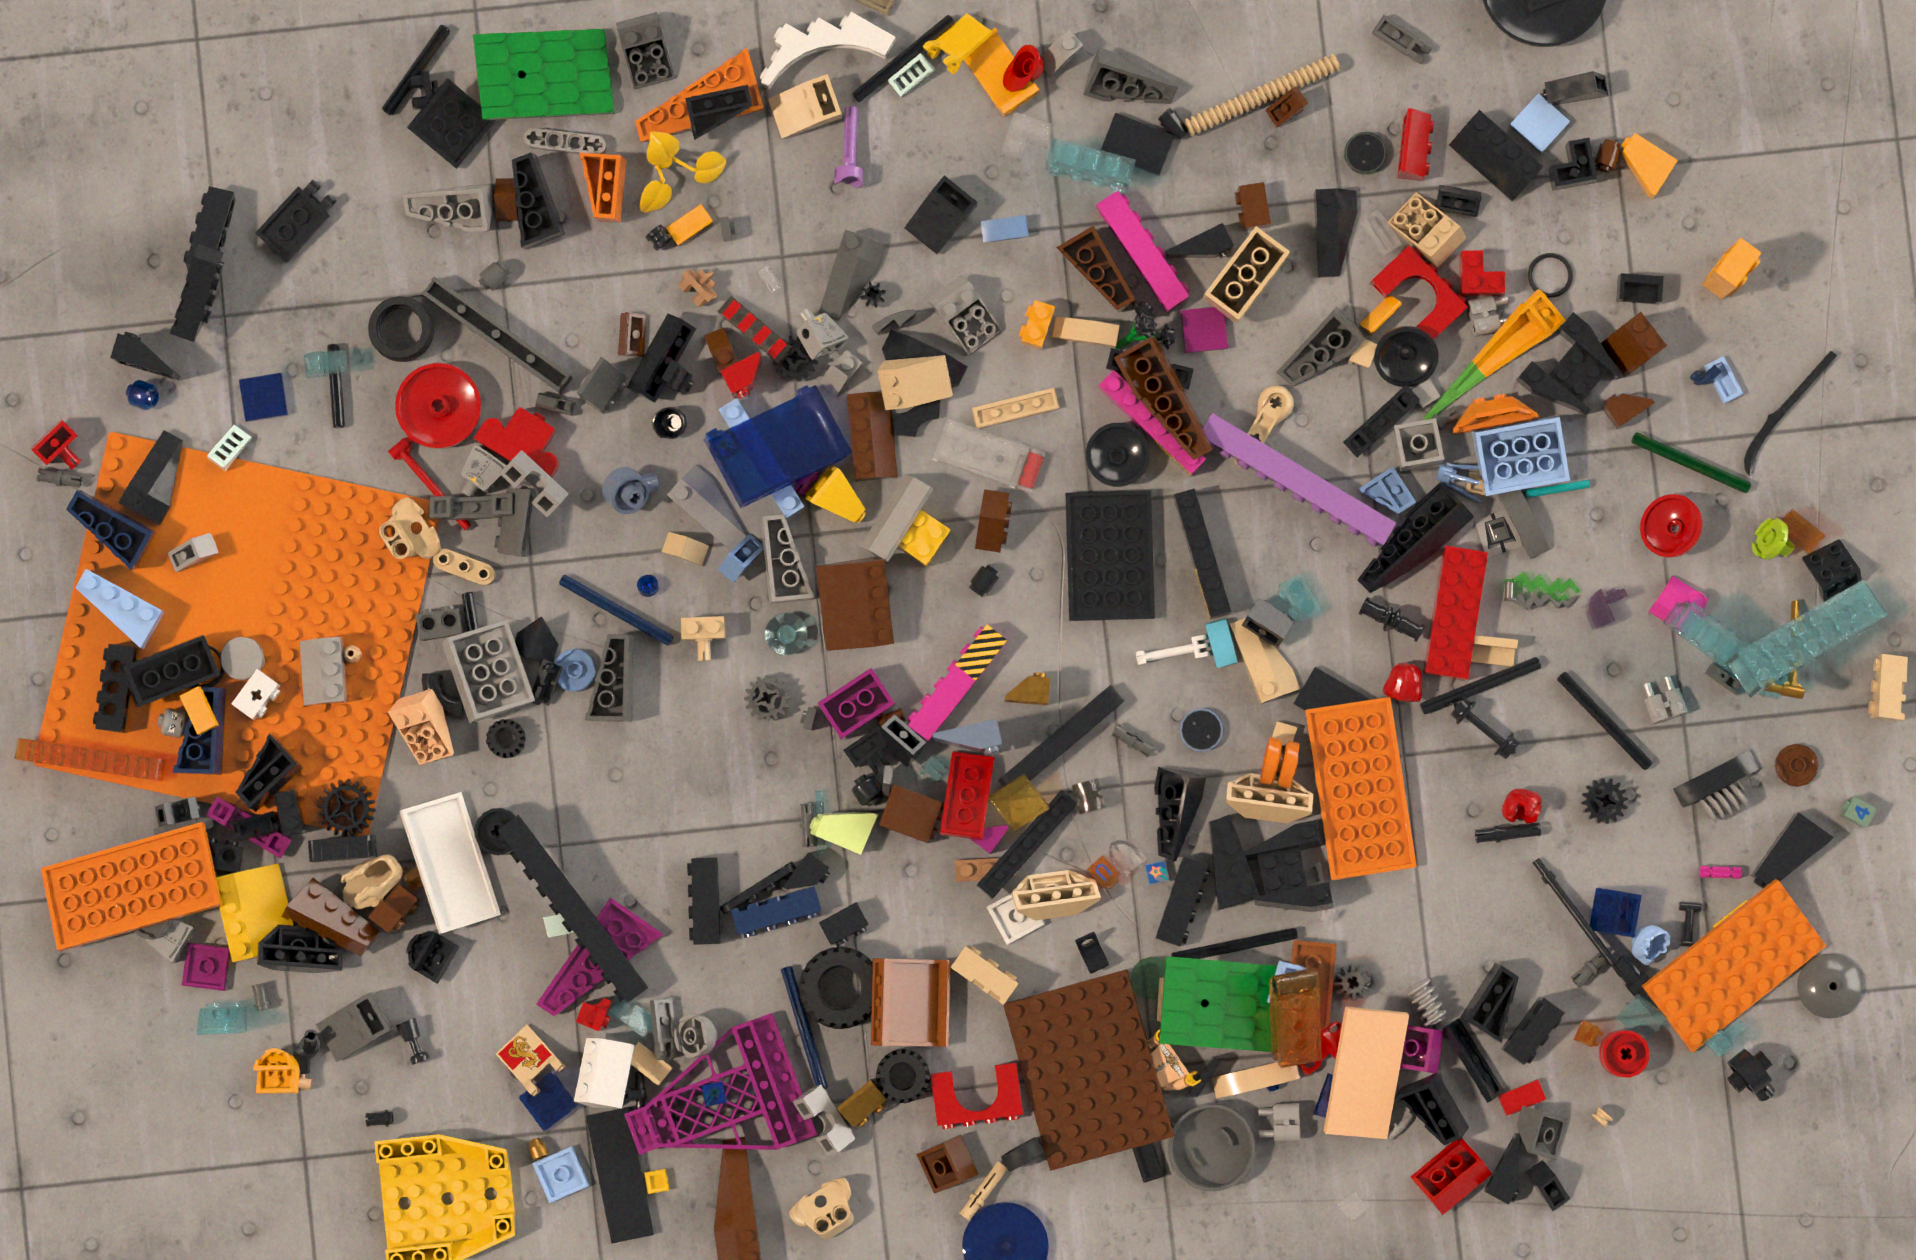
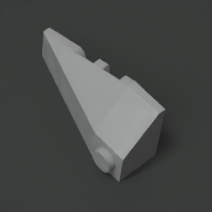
M491 184L467 185L403 194L405 214L407 216L438 222L444 226L460 228L466 232L488 231L490 228L494 206Z

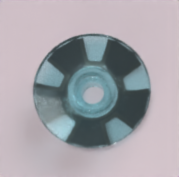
M777 614L770 619L765 628L767 645L777 654L793 655L799 652L806 644L808 637L807 627L804 621L795 614ZM784 631L791 633L788 639L783 638L782 634Z

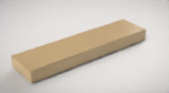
M1054 387L972 408L976 429H981L1057 410L1060 407Z

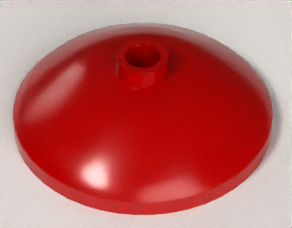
M1678 494L1661 496L1654 500L1643 513L1640 522L1641 538L1645 546L1658 556L1665 558L1681 556L1690 551L1698 542L1703 527L1702 515L1697 505L1685 496ZM1679 526V530L1674 532V528Z

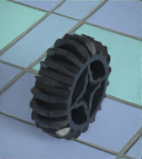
M347 779L346 786H344L343 781L338 780L339 787L331 783L332 791L326 788L323 790L328 796L319 797L320 800L325 801L324 805H317V808H324V812H319L318 816L326 817L321 821V824L324 825L329 822L330 824L326 830L331 831L335 827L334 835L336 836L340 830H342V837L347 836V831H349L351 837L355 836L354 829H357L361 834L363 833L361 825L366 828L370 827L365 822L366 819L374 820L373 816H369V812H376V809L369 808V805L374 804L375 800L367 799L372 796V792L364 794L363 792L367 788L365 785L358 789L359 781H355L353 786H351V779ZM351 790L357 793L359 797L348 801L341 792ZM336 796L338 807L330 814V803L333 797ZM363 802V814L357 820L355 810ZM344 803L348 805L353 804L351 805L350 814L341 812L342 808H344L342 807ZM341 816H346L353 825L341 826L334 820Z

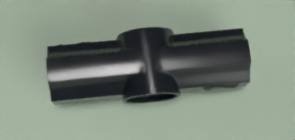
M1626 954L1616 960L1617 963L1611 967L1626 983V988L1636 999L1643 1003L1652 1015L1660 1012L1642 988V985L1649 978L1644 972L1639 971Z

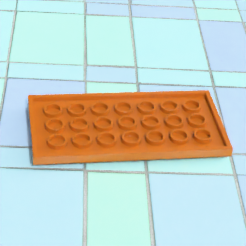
M1391 697L1305 710L1331 880L1417 867Z
M203 822L41 868L56 948L60 952L222 906L207 831Z
M1775 879L1645 982L1642 988L1689 1051L1693 1053L1825 948L1826 944L1779 880Z

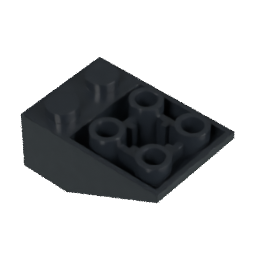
M944 175L904 229L937 255L977 207V201Z

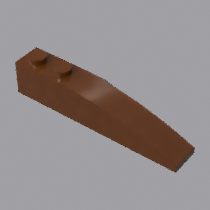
M1149 337L1114 357L1135 397L1144 404L1147 410L1155 416L1193 460L1213 450L1176 373L1156 337Z
M741 1137L742 1145H746L745 1137ZM736 1138L723 1140L724 1145L738 1144ZM722 1149L714 1222L718 1260H762L747 1149Z

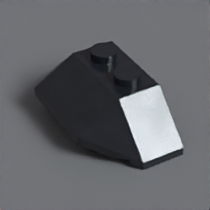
M893 330L890 331L882 347L885 360L945 355L952 388L959 386L968 366L952 356L911 336Z
M278 924L258 943L257 965L270 970L303 973L342 971L343 949L332 939L323 938L318 935L319 933L309 928L305 929L301 926Z

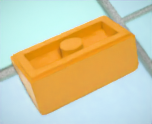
M1387 296L1360 323V326L1369 335H1372L1402 305L1401 302L1392 296Z

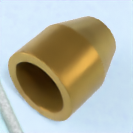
M541 1138L530 1140L529 1151L533 1161L549 1156L546 1144Z

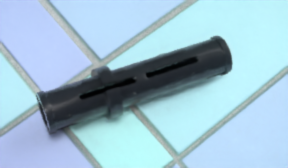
M1540 823L1500 828L1499 826H1494L1491 829L1475 830V837H1477L1475 840L1476 843L1489 841L1499 843L1501 840L1541 836Z

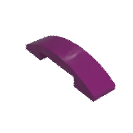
M216 797L206 814L233 831L232 821L252 817L250 814L219 797ZM278 831L259 836V832L255 833V838L249 839L280 859L292 841Z

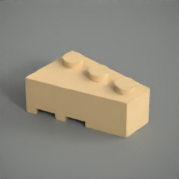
M1880 654L1878 658L1874 659L1873 671H1876L1875 680L1873 679L1871 682L1873 700L1868 705V713L1871 714L1870 719L1891 722L1905 720V714L1901 713L1902 702L1906 701V695H1903L1904 683L1907 682L1908 657Z

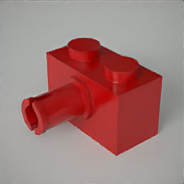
M62 419L30 448L46 465L58 456L71 470L76 466L70 459L77 465L81 462V459L68 448L69 444L78 435Z

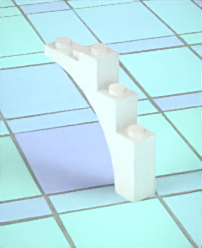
M853 12L849 16H844L839 25L841 30L818 17L816 22L812 21L807 29L808 36L785 23L784 27H779L774 35L776 39L775 44L780 50L776 49L770 59L773 62L769 69L766 67L760 76V79H762L761 85L770 90L778 77L791 65L819 51L836 48L857 49L886 59L896 42V37Z

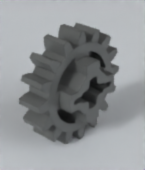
M765 675V680L757 677L758 683L750 682L752 689L745 690L749 696L744 697V700L750 703L746 706V709H753L751 712L752 716L756 713L759 714L758 720H761L763 716L766 717L767 722L770 721L771 716L778 720V713L785 714L782 710L783 707L789 708V705L785 703L786 700L791 699V696L785 695L789 689L782 688L784 681L777 683L776 676L772 680H769L768 675ZM765 684L774 685L778 689L774 691L769 690ZM759 688V696L753 700L754 692ZM763 694L775 695L771 698L770 704H767L766 701L762 702ZM782 697L781 704H780V706L776 709V707H775L776 700H777L778 698ZM764 706L768 708L769 713L761 712L757 707Z

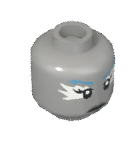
M167 708L164 714H159L157 727H161V733L164 736L181 738L190 717H187L186 712L183 710Z

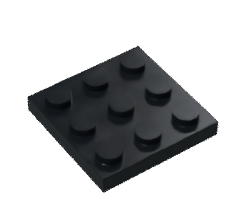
M446 78L407 126V129L457 169L496 120H483L481 106L450 79Z

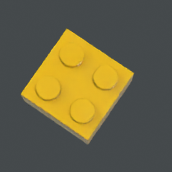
M920 510L898 548L927 567L951 530L923 510Z

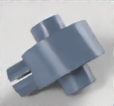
M620 467L606 477L603 483L602 494L604 499L617 512L633 514L646 504L650 493L658 491L659 482L654 473L641 476L632 468Z

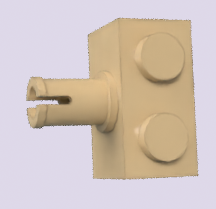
M724 616L681 618L682 640L697 642V661H704V652L705 660L711 661L710 641L726 639Z

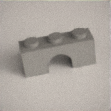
M522 450L499 473L515 488L520 484L529 487L535 496L532 504L546 517L569 495Z
M822 1085L810 1088L793 1101V1104L804 1120L814 1116H818L822 1120L824 1125L823 1132L816 1140L827 1156L838 1153L855 1140L851 1128L845 1123L841 1113L834 1106L828 1092Z

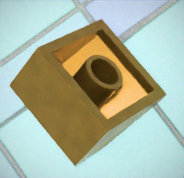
M1033 672V676H1028L1005 695V702L1047 706L1050 678L1046 677V673Z
M869 1080L842 1102L837 1109L852 1127L858 1125L860 1128L870 1120L867 1117L873 1111L877 1114L886 1107L884 1102L887 1098L880 1092L874 1082Z

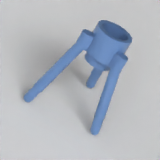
M1447 462V465H1440L1437 481H1441L1446 487L1477 503H1481L1479 498L1452 484L1457 479L1479 485V481L1457 475V470H1453H1478V465L1452 464Z

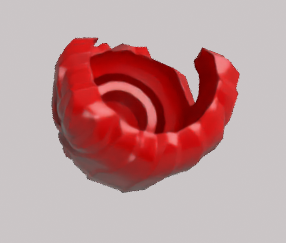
M1407 662L1395 665L1383 686V693L1399 701L1420 702L1422 697V673L1420 668Z
M1514 789L1507 794L1503 802L1502 815L1510 822H1515L1516 819L1521 818L1526 824H1532L1537 821V817L1542 811V798L1538 793L1530 790Z

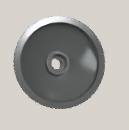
M1822 954L1809 960L1800 971L1797 981L1798 995L1803 1005L1811 1013L1822 1018H1838L1848 1014L1858 1004L1863 988L1861 975L1856 966L1847 958L1837 954ZM1831 982L1836 984L1835 990L1829 988Z

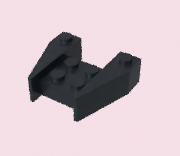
M1573 312L1556 331L1573 346L1549 374L1535 362L1531 361L1516 381L1536 396L1586 415L1591 409L1582 403L1584 398L1605 373L1614 380L1619 377L1620 373L1590 325Z
M1316 820L1294 824L1245 852L1247 861L1258 859L1265 895L1253 897L1255 905L1306 912H1317L1334 908L1329 882L1307 886L1300 850L1321 846Z

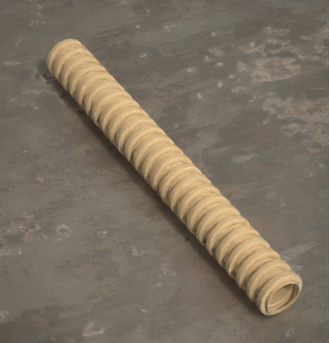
M1332 53L1330 57L1325 56L1323 60L1318 59L1317 63L1312 62V65L1307 64L1305 68L1300 67L1299 71L1294 70L1292 74L1289 72L1288 76L1282 75L1281 79L1276 78L1274 82L1271 80L1269 84L1264 83L1263 87L1258 86L1256 90L1253 88L1251 92L1246 91L1245 95L1240 94L1238 98L1235 96L1233 100L1228 99L1227 103L1222 102L1220 106L1215 105L1214 109L1211 107L1209 111L1204 110L1202 114L1197 113L1196 117L1191 116L1189 120L1186 118L1184 124L1189 135L1193 137L1196 132L1199 134L1201 130L1206 131L1208 127L1213 128L1214 124L1217 126L1219 122L1224 123L1225 119L1231 120L1232 116L1235 118L1237 114L1242 115L1243 111L1249 112L1250 108L1260 107L1261 103L1267 104L1268 100L1273 101L1275 97L1278 99L1279 95H1285L1286 92L1296 86L1297 88L1299 86L1302 88L1304 84L1309 85L1311 81L1313 83L1316 82L1317 78L1320 80L1322 76L1327 77L1329 73L1331 75L1334 74L1335 70L1337 72L1340 71L1337 57Z

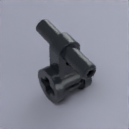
M641 1072L635 1073L636 1089H628L626 1087L622 1106L628 1104L631 1099H636V1110L645 1107L647 1092L644 1089V1074Z

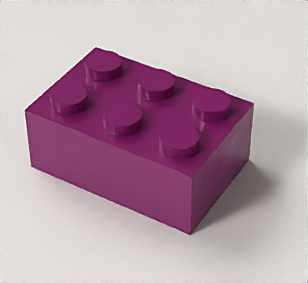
M870 668L818 702V705L840 739L843 740L893 707L895 703L873 669Z

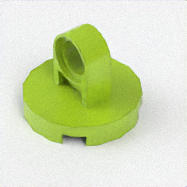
M1769 518L1760 524L1754 534L1757 536L1755 543L1752 542V551L1756 556L1764 560L1772 559L1778 554L1787 557L1795 549L1791 541L1788 540L1789 531L1785 522L1778 518L1774 520Z

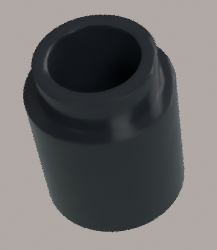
M990 565L986 567L981 566L970 581L971 585L969 588L983 597L985 593H989L999 579L996 576L998 571Z

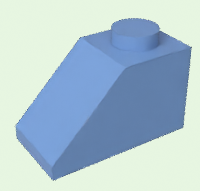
M749 534L727 555L717 570L731 582L735 583L763 552V545Z

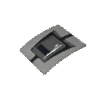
M1506 509L1474 519L1484 552H1488V557L1522 547L1520 536Z

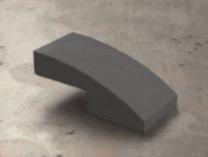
M914 309L891 314L872 325V329L879 335L894 322L900 329L916 316V312Z

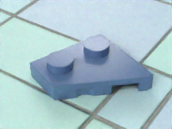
M1391 467L1359 488L1360 492L1397 514L1416 503V500L1394 467Z

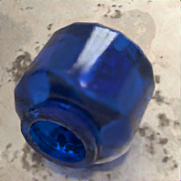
M136 380L126 389L128 403L133 407L149 410L154 408L159 401L160 395L157 387L149 382Z

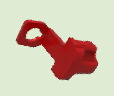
M1336 1021L1328 1025L1327 1028L1323 1027L1319 1030L1316 1037L1320 1040V1043L1313 1050H1306L1296 1058L1297 1065L1305 1075L1309 1076L1318 1070L1322 1061L1329 1054L1336 1059L1342 1023ZM1334 1026H1337L1338 1028L1334 1033L1329 1031ZM1314 1056L1316 1059L1312 1068L1306 1067L1303 1064L1304 1057Z

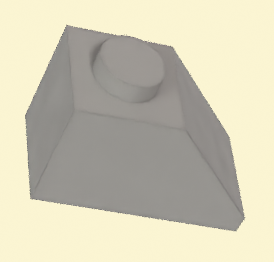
M1070 29L1057 39L1041 56L1044 59V71L1050 77L1083 50V44Z
M211 533L189 539L168 552L175 572H179L208 560L219 552Z

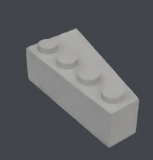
M784 514L763 516L760 521L769 604L812 600L814 595L809 586Z

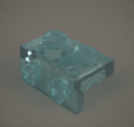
M1302 573L1278 585L1280 590L1277 592L1283 602L1287 600L1290 606L1288 611L1292 619H1297L1300 623L1322 611Z

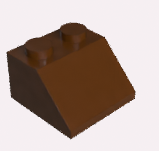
M961 1134L916 1154L934 1194L978 1175V1171Z

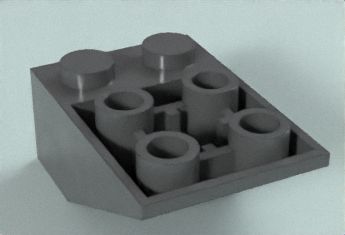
M657 12L616 23L634 89L675 78Z
M373 992L367 993L316 1024L336 1062L393 1030Z

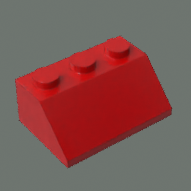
M1408 108L1405 112L1397 178L1423 181L1425 175H1429L1430 163H1426L1427 154L1431 155L1432 142L1428 141L1429 133L1433 134L1434 121H1431V114Z
M1461 1138L1451 1142L1410 1178L1435 1208L1444 1215L1490 1177L1492 1173L1483 1160Z

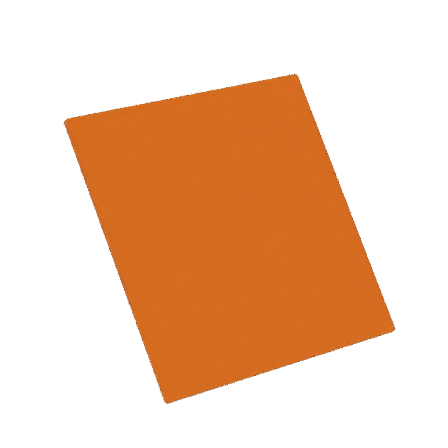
M110 432L94 497L156 533L136 569L130 570L88 529L86 530L33 761L34 765L182 798L196 797V801L213 804L216 797H219L242 811L256 814L274 811L275 817L279 818L275 796L255 812L236 794L247 771L251 769L257 758L256 755L263 748L267 740L266 738L270 733L283 744L303 767L277 793L290 790L299 792V804H301L300 808L302 809L304 824L327 828L330 824L329 822L324 825L321 824V821L326 817L318 816L319 812H324V808H317V805H324L325 801L320 800L319 797L328 796L323 790L326 788L332 791L331 783L339 787L338 780H342L344 786H346L347 779H351V786H353L355 781H359L358 789L365 785L367 788L363 793L372 792V796L367 799L375 800V803L369 805V808H375L394 726L388 711L400 699L417 623L416 614H419L431 558L425 559L419 555L404 559L395 558L381 538L379 529L383 523L388 522L393 516V506L399 500L409 497L424 511L422 514L423 519L429 528L433 526L437 533L440 519L429 518L430 500L241 459H235L230 467L224 471L208 459V452L182 447L175 477V486L172 492L171 507L161 525H158L118 503L156 441ZM217 455L223 460L226 459L225 456ZM413 522L411 531L414 534H419L422 531V525L419 522ZM389 525L387 528L389 536L393 537L395 535V528L392 525ZM211 533L219 553L208 560L175 572L168 552L191 538ZM401 543L399 545V552L403 555L406 554L407 547ZM86 569L165 612L144 649L134 643L75 588ZM200 635H204L208 645L214 647L220 653L230 640L237 637H247L253 639L261 646L265 658V665L261 671L281 685L278 689L280 693L274 701L270 700L265 706L267 708L265 714L260 719L257 717L256 720H253L232 705V702L249 679L237 680L224 673L222 679L213 686L214 688L226 689L222 775L172 773L174 765L177 763L178 751L180 746H182L185 734L181 738L162 735L161 727H157L159 714H164L167 708L185 711L187 717H189L180 695L194 689V687H188L141 707H136L130 695L125 733L95 729L96 725L93 724V717L99 708L96 698L98 691L102 689L103 682H100V673L102 669H105L106 661H103L104 649L108 648V644L137 648L136 660H139ZM341 637L343 638L344 650L351 645L358 647L362 652L361 659L357 663H350L345 660L347 703L304 706L300 641ZM210 649L216 666L218 668V671L220 673V659L217 656V654ZM349 651L348 655L352 657L354 652ZM120 661L115 662L113 665L115 673L121 671L120 667L123 665ZM216 676V677H214V678H211V679H209V680H206V681H204V682L198 683V684L204 685V684L211 683V682L214 681L218 676ZM117 682L110 685L109 690L112 694H116L119 691V684ZM255 692L253 694L256 697L255 700L262 699V696L260 695L261 692ZM109 704L106 708L109 716L116 712L114 704ZM351 790L341 792L348 801L359 797L357 793ZM336 796L333 797L330 803V814L338 807ZM363 802L355 810L357 820L363 814ZM344 803L342 805L344 808H342L341 812L350 814L351 805L353 804L348 805ZM369 812V816L374 815V812ZM341 816L334 820L341 826L353 825L346 816ZM366 819L365 821L370 825L369 828L361 825L363 833L360 834L357 829H354L355 835H369L372 820Z

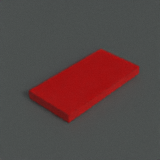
M952 751L940 835L983 840L995 757Z

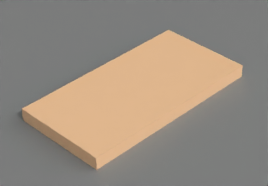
M1345 1007L1324 1125V1132L1326 1134L1380 1139L1388 1138L1409 1019L1407 1012Z

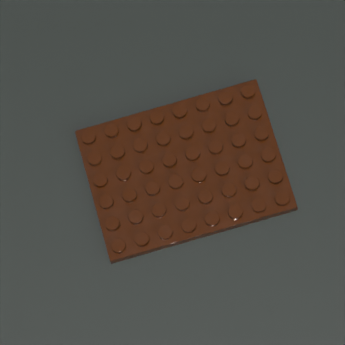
M1127 969L1011 1001L1003 1005L1050 1171L1175 1136Z

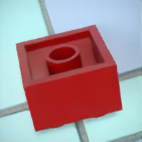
M759 352L720 371L734 399L738 397L740 400L751 394L749 391L754 387L762 363Z

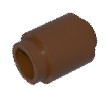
M1604 139L1603 143L1599 146L1594 162L1598 166V170L1603 172L1615 170L1621 151L1619 149L1620 143Z

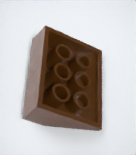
M876 556L816 566L826 651L894 644L884 559Z

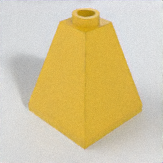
M832 465L828 466L817 482L805 494V497H803L806 501L854 523H859L866 515L864 512L866 509L841 470Z

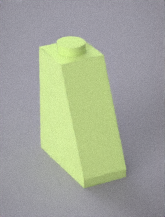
M871 812L818 814L810 824V829H812L810 834L861 855L878 815Z

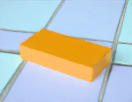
M700 204L666 227L676 244L680 246L714 222L702 204Z
M198 686L180 695L197 735H201L219 726L201 687Z

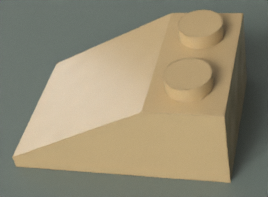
M945 355L883 361L877 370L885 410L909 408L953 396Z

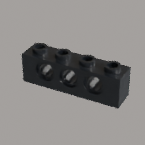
M108 644V648L104 649L103 661H106L105 669H102L100 673V682L103 683L102 689L98 691L96 698L99 708L93 717V724L96 725L95 729L125 733L131 693L122 671L115 673L113 665L117 661H120L123 666L136 661L137 648ZM114 682L119 684V691L116 694H112L109 690L110 685ZM109 704H114L116 712L109 716L106 708Z

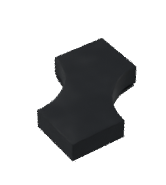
M941 399L914 406L911 410L904 413H896L894 435L916 437L918 428L924 422L931 419H939Z

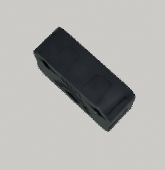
M375 835L308 841L309 862L312 863L378 857Z

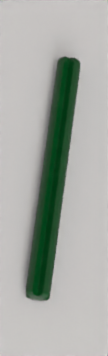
M1636 432L1632 437L1631 442L1738 491L1748 493L1751 488L1750 482Z

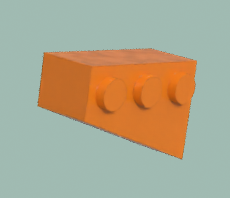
M579 153L583 163L584 176L588 185V194L594 218L600 222L621 223L627 160L621 155Z

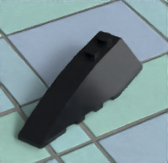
M1443 483L1437 484L1409 510L1405 516L1407 519L1401 527L1397 526L1393 533L1395 535L1390 542H1385L1381 547L1382 551L1378 558H1373L1357 579L1369 593L1391 583L1418 566L1445 545L1474 518L1467 507Z

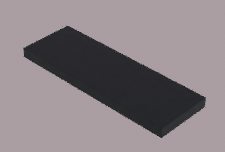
M629 1107L586 1116L611 1244L654 1235L639 1155L624 1115L630 1112Z

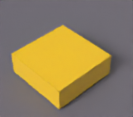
M666 1169L644 1173L648 1194L670 1190Z

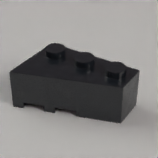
M1538 997L1501 1050L1522 1065H1525L1526 1062L1530 1064L1537 1054L1535 1053L1537 1048L1545 1044L1549 1038L1548 1034L1559 1025L1565 1012L1546 998Z

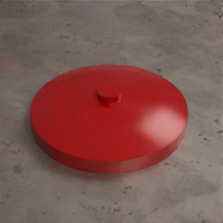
M445 363L427 364L412 371L401 383L395 400L396 417L402 430L417 444L431 449L450 448L467 439L475 430L482 409L480 393L474 381L461 369Z

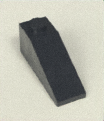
M1221 223L1166 250L1165 255L1166 258H1215L1219 256L1221 259L1232 253L1231 249H1233L1234 244L1224 224Z
M1513 1135L1484 1189V1192L1508 1205L1510 1201L1514 1202L1519 1194L1517 1188L1519 1186L1520 1137L1518 1135Z

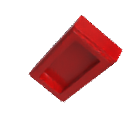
M1538 1079L1498 1096L1506 1116L1520 1111L1522 1106L1529 1107L1546 1100Z

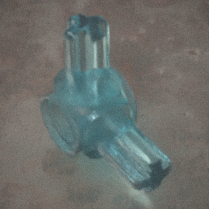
M1736 1019L1724 1031L1718 1029L1711 1038L1704 1042L1720 1058L1733 1047L1732 1040L1745 1030L1746 1027L1741 1020Z

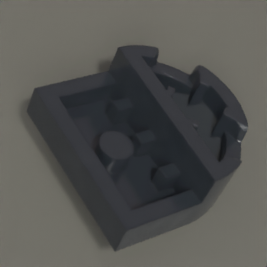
M433 931L416 934L410 940L406 949L409 959L408 964L414 971L419 972L438 984L460 946Z

